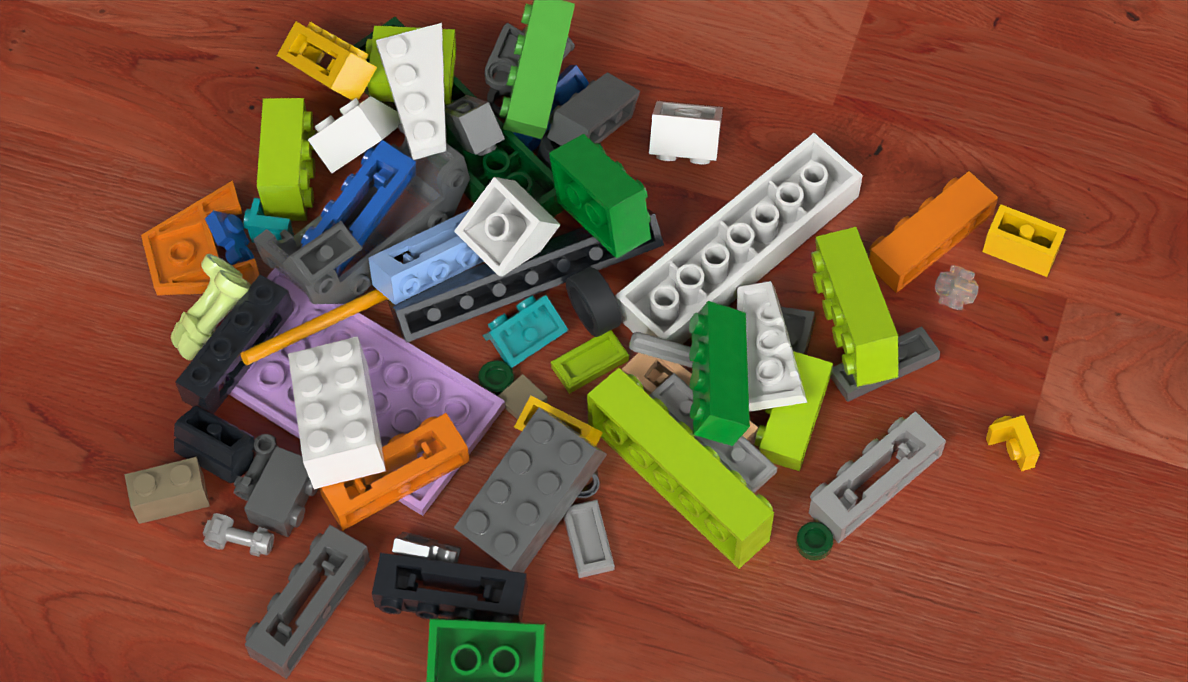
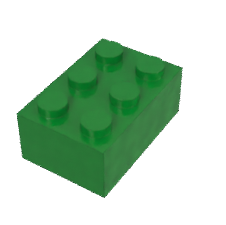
M582 134L549 153L558 203L616 259L651 239L649 228L651 218L646 206V198L648 197L646 188L638 179L634 180L629 176L620 162H614L606 155L599 143L594 144L585 134Z
M432 618L429 623L426 682H543L546 623Z

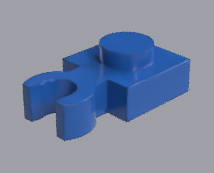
M213 210L205 220L217 245L225 247L227 251L225 256L229 264L234 265L238 261L241 263L254 259L253 253L247 247L250 242L244 232L242 221L233 214Z

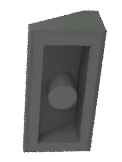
M340 221L290 255L282 265L287 271L310 287L363 248L343 222Z

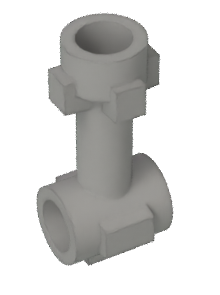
M218 513L213 514L211 520H207L203 531L205 536L203 542L206 545L215 549H224L228 541L251 547L250 554L260 557V554H270L274 544V534L269 533L268 529L259 527L257 532L252 533L233 528L234 520Z

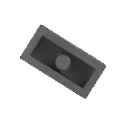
M277 446L275 447L244 507L249 523L286 537L290 536L294 527L300 526L306 509L304 506L309 496L313 497L318 491V488H313L302 456Z

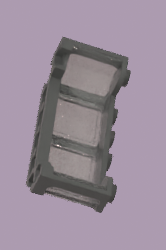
M399 124V130L404 133L402 124ZM406 137L400 147L394 143L391 145L412 159ZM446 143V151L415 159V177L362 246L363 249L356 254L339 278L336 271L332 270L309 287L282 265L290 255L302 248V237L311 226L316 228L322 220L321 215L294 236L284 229L280 232L282 240H277L275 235L266 229L253 240L262 261L270 268H276L308 296L312 304H345L354 300L357 296L366 292L372 285L369 257L453 218L470 180L464 156ZM374 178L369 183L368 193L344 223L348 230L378 191L373 186ZM409 250L394 257V259L401 262L404 254H410Z

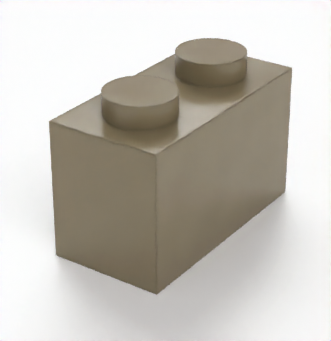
M197 457L124 474L130 506L139 524L210 507L204 475Z

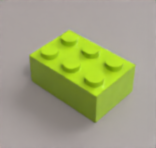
M304 98L263 99L257 189L265 216L287 218L290 221H307V208H313L314 194L313 188L309 187L310 179L315 178V160L311 158V150L315 149L308 139L316 134V130H313L312 111L307 112Z

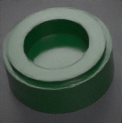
M494 360L487 362L479 371V385L496 396L514 382L512 368L503 361Z
M809 522L799 529L796 547L804 558L817 561L824 559L831 552L833 534L826 525L819 522Z

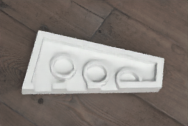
M442 23L376 40L378 52L413 160L446 151Z
M771 281L738 287L737 310L746 313L749 412L807 403L775 287Z

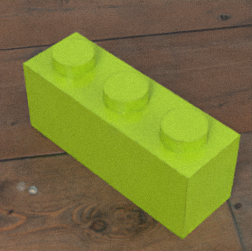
M793 351L807 403L766 409L765 413L770 414L767 426L760 425L754 445L759 446V451L772 463L800 471L831 377L833 363Z

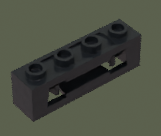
M262 275L256 278L249 287L248 292L238 301L175 381L182 401L192 407L198 405L212 414L218 410L252 366V364H244L241 352L273 338L294 311L289 290ZM274 315H276V316H277L276 319H275V320L273 321V323L270 325V322H269L270 319H271ZM220 384H224V386H223V387L221 388V390L219 391V387H218V386H219Z
M380 553L372 589V598L375 607L388 614H400L401 611L416 613L418 617L429 620L440 616L452 619L522 622L528 588L527 574ZM415 580L423 581V586L476 594H482L484 590L483 598H485V601H478V597L473 595L418 588V583Z

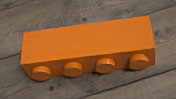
M970 171L960 179L957 177L953 178L946 184L941 194L936 198L929 197L926 199L916 214L911 218L909 216L904 217L898 222L891 234L887 237L880 236L873 242L869 249V261L874 273L897 293L994 214L998 197Z

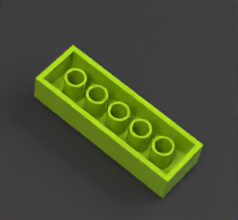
M617 368L587 394L588 425L602 431L601 438L738 569L770 541L774 512L769 501L760 494L755 495L748 489L744 478L735 470L729 471L720 462V457L710 446L701 445L695 439L693 431L687 424L682 421L678 423L670 416L666 405L658 398L652 399L644 391L642 383L634 375H627L620 368Z

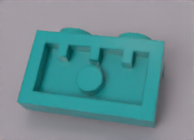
M533 295L529 296L516 305L517 313L509 318L504 313L487 324L490 331L482 336L486 341L491 340L504 362L511 368L568 331L567 326L546 295L537 300Z

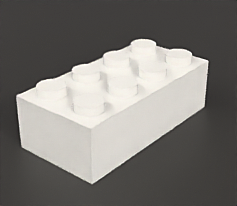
M358 336L289 353L302 458L313 488L317 489L386 471L368 364Z

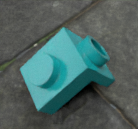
M260 198L253 199L251 209H246L244 215V228L248 229L252 243H255L253 239L266 229L275 235L277 240H282L280 232L284 229L294 236L290 219L265 216Z

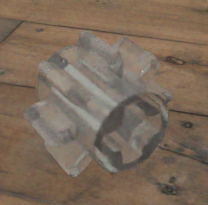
M951 265L950 272H941L935 283L936 293L940 296L938 302L956 310H962L963 303H973L979 288L977 282L973 279L975 273L955 265Z

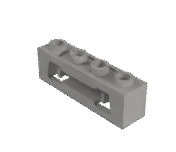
M916 411L907 419L903 417L897 419L888 429V435L880 441L877 438L871 441L863 450L862 457L856 462L852 460L846 462L837 472L836 479L830 484L826 482L820 484L812 492L809 514L817 522L826 525L838 543L844 540L942 455L946 440ZM899 448L896 458L900 462L864 491L862 500L855 506L858 496L853 492L890 461L892 453Z

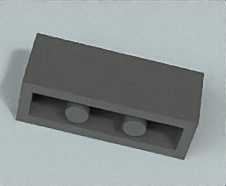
M608 72L596 81L592 80L580 93H574L564 105L557 106L552 111L549 118L551 127L548 138L562 146L574 138L585 134L594 144L600 143L632 118L640 90Z

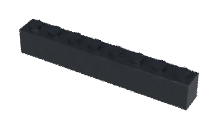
M647 208L651 218L649 223L651 239L617 259L584 227L550 239L541 252L504 276H498L485 263L461 272L396 305L387 300L397 330L407 343L566 283L568 277L588 267L600 270L664 246L656 215Z

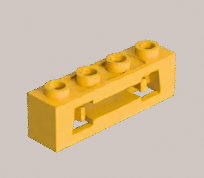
M295 21L277 54L281 59L350 100L357 98L359 101L377 68L366 61L369 56L367 53L312 22H309L307 27ZM323 51L336 58V60L332 58L327 69L319 65L325 55Z

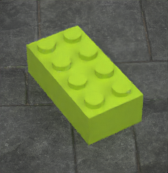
M857 227L817 236L816 251L811 253L816 273H813L814 286L818 294H824L825 300H822L823 310L827 320L833 319L835 327H832V333L837 348L843 347L845 354L842 355V361L846 374H853L857 387L899 377L898 334Z

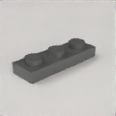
M921 326L898 337L899 377L857 387L853 374L847 375L844 365L841 363L832 367L830 378L846 401L849 402L939 360L940 350Z

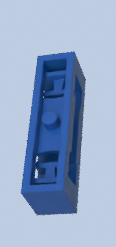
M383 140L375 149L373 147L369 148L361 160L362 167L356 175L351 173L346 178L341 187L343 192L336 201L330 200L321 213L322 220L316 228L311 226L305 232L301 240L302 247L338 222L342 221L344 224L368 193L369 183L374 178L373 186L378 191L349 228V232L362 247L415 177L416 161ZM356 254L334 269L338 278Z

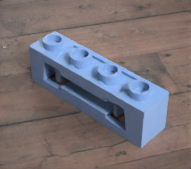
M469 210L369 257L372 285L396 305L484 262L454 232ZM409 250L410 255H403V264L394 259V257Z

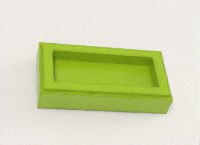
M612 330L551 361V368L570 394L629 361V354Z

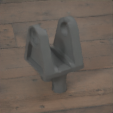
M509 23L503 26L485 67V82L490 86L487 102H489L497 118L503 117H499L501 107H498L494 101L498 96H510L512 86L506 85L511 65L517 66L519 55L514 54L518 34L524 35L526 29L525 27L520 31ZM567 37L563 59L575 48L573 41L569 37Z

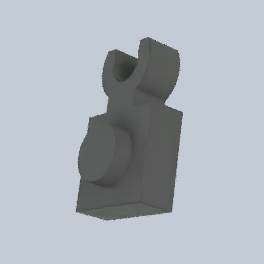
M403 531L395 537L392 552L407 557L458 563L461 548L449 544H440L438 540Z

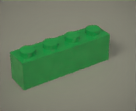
M707 301L698 313L693 314L689 323V332L692 333V346L689 353V359L692 361V375L689 386L693 390V403L690 409V418L693 419V435L733 446L750 427L746 313Z

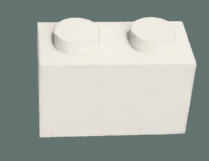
M370 96L361 103L355 98L339 109L343 114L341 117L334 120L330 115L317 124L315 128L318 133L308 139V141L330 172L333 173L383 140L401 124L397 111Z
M657 101L652 115L649 154L656 155L657 159L663 161H675L676 157L690 158V162L695 164H709L710 160L716 161L723 107Z
M494 177L454 232L498 276H504L541 252L560 224L516 181Z

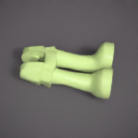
M207 254L201 262L202 269L210 277L207 289L187 312L182 313L180 321L176 323L171 334L173 345L178 349L181 356L187 360L194 359L215 332L214 330L218 323L234 308L251 286L248 281L242 278L243 274L212 254Z

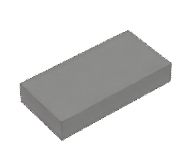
M598 500L571 505L563 517L578 577L582 578L615 570Z

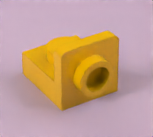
M1024 415L1016 418L1004 416L995 420L989 426L986 436L988 445L1006 441L1008 454L1012 461L1017 460L1021 471L1035 468L1040 452Z

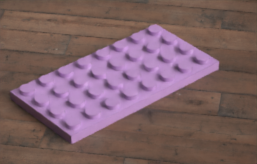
M274 268L267 277V279L289 290L294 309L275 336L343 305L312 304L304 288L281 268ZM360 313L254 362L229 394L300 439L288 354L358 336L368 364L382 447L387 445L388 441L394 436L401 433L407 434L417 429L427 418L439 417L447 413L468 446L470 454L505 408V401L412 344L406 343L402 338ZM274 315V316L270 319V321H269V322H270V325H271V324L273 323V321L276 319V317H277L276 315ZM220 384L218 386L219 389H221L224 386V384ZM424 451L418 453L417 457L423 456ZM459 468L398 501L423 516Z

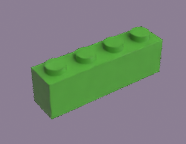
M533 0L532 4H525L521 23L527 25L524 35L518 34L514 48V54L519 55L517 66L511 65L506 85L512 86L510 98H503L499 117L505 118L502 129L542 139L549 121L575 7L574 3L563 0Z

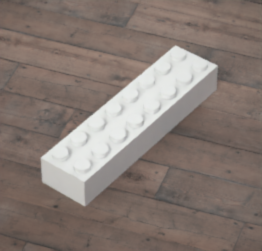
M813 133L617 293L615 298L622 315V323L633 333L641 332L679 344L685 343L692 337V333L689 332V323L694 313H698L707 301L726 307L737 299L738 287L755 284L858 198L863 175Z

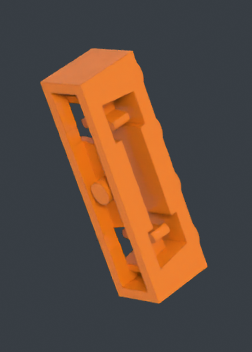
M447 413L439 417H429L417 429L391 438L387 445L382 447L386 471L320 488L324 501L342 531L470 462L468 446ZM424 451L423 456L418 458L417 454ZM370 484L372 489L365 492V485Z

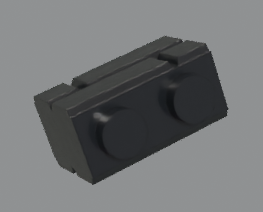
M198 405L192 407L174 424V436L176 437L174 439L175 453L186 459L197 457L200 467L229 483H234L238 476L241 477L249 470L254 458V452H252L254 449V436L239 430L238 427Z

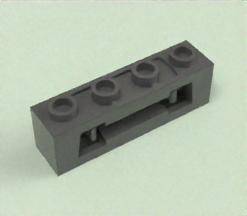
M329 525L324 534L319 533L314 538L307 558L303 563L299 562L294 566L289 575L287 586L282 593L277 592L272 597L267 606V614L260 623L256 622L252 625L245 638V647L249 656L286 679L370 561L366 545ZM324 568V575L327 578L295 622L298 628L292 634V628L288 625L320 581L319 574Z

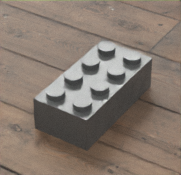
M539 407L454 528L510 571L524 573L607 454L552 413Z

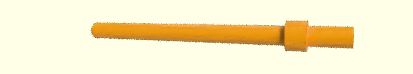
M375 289L241 352L242 361L245 365H250L389 299L379 290Z

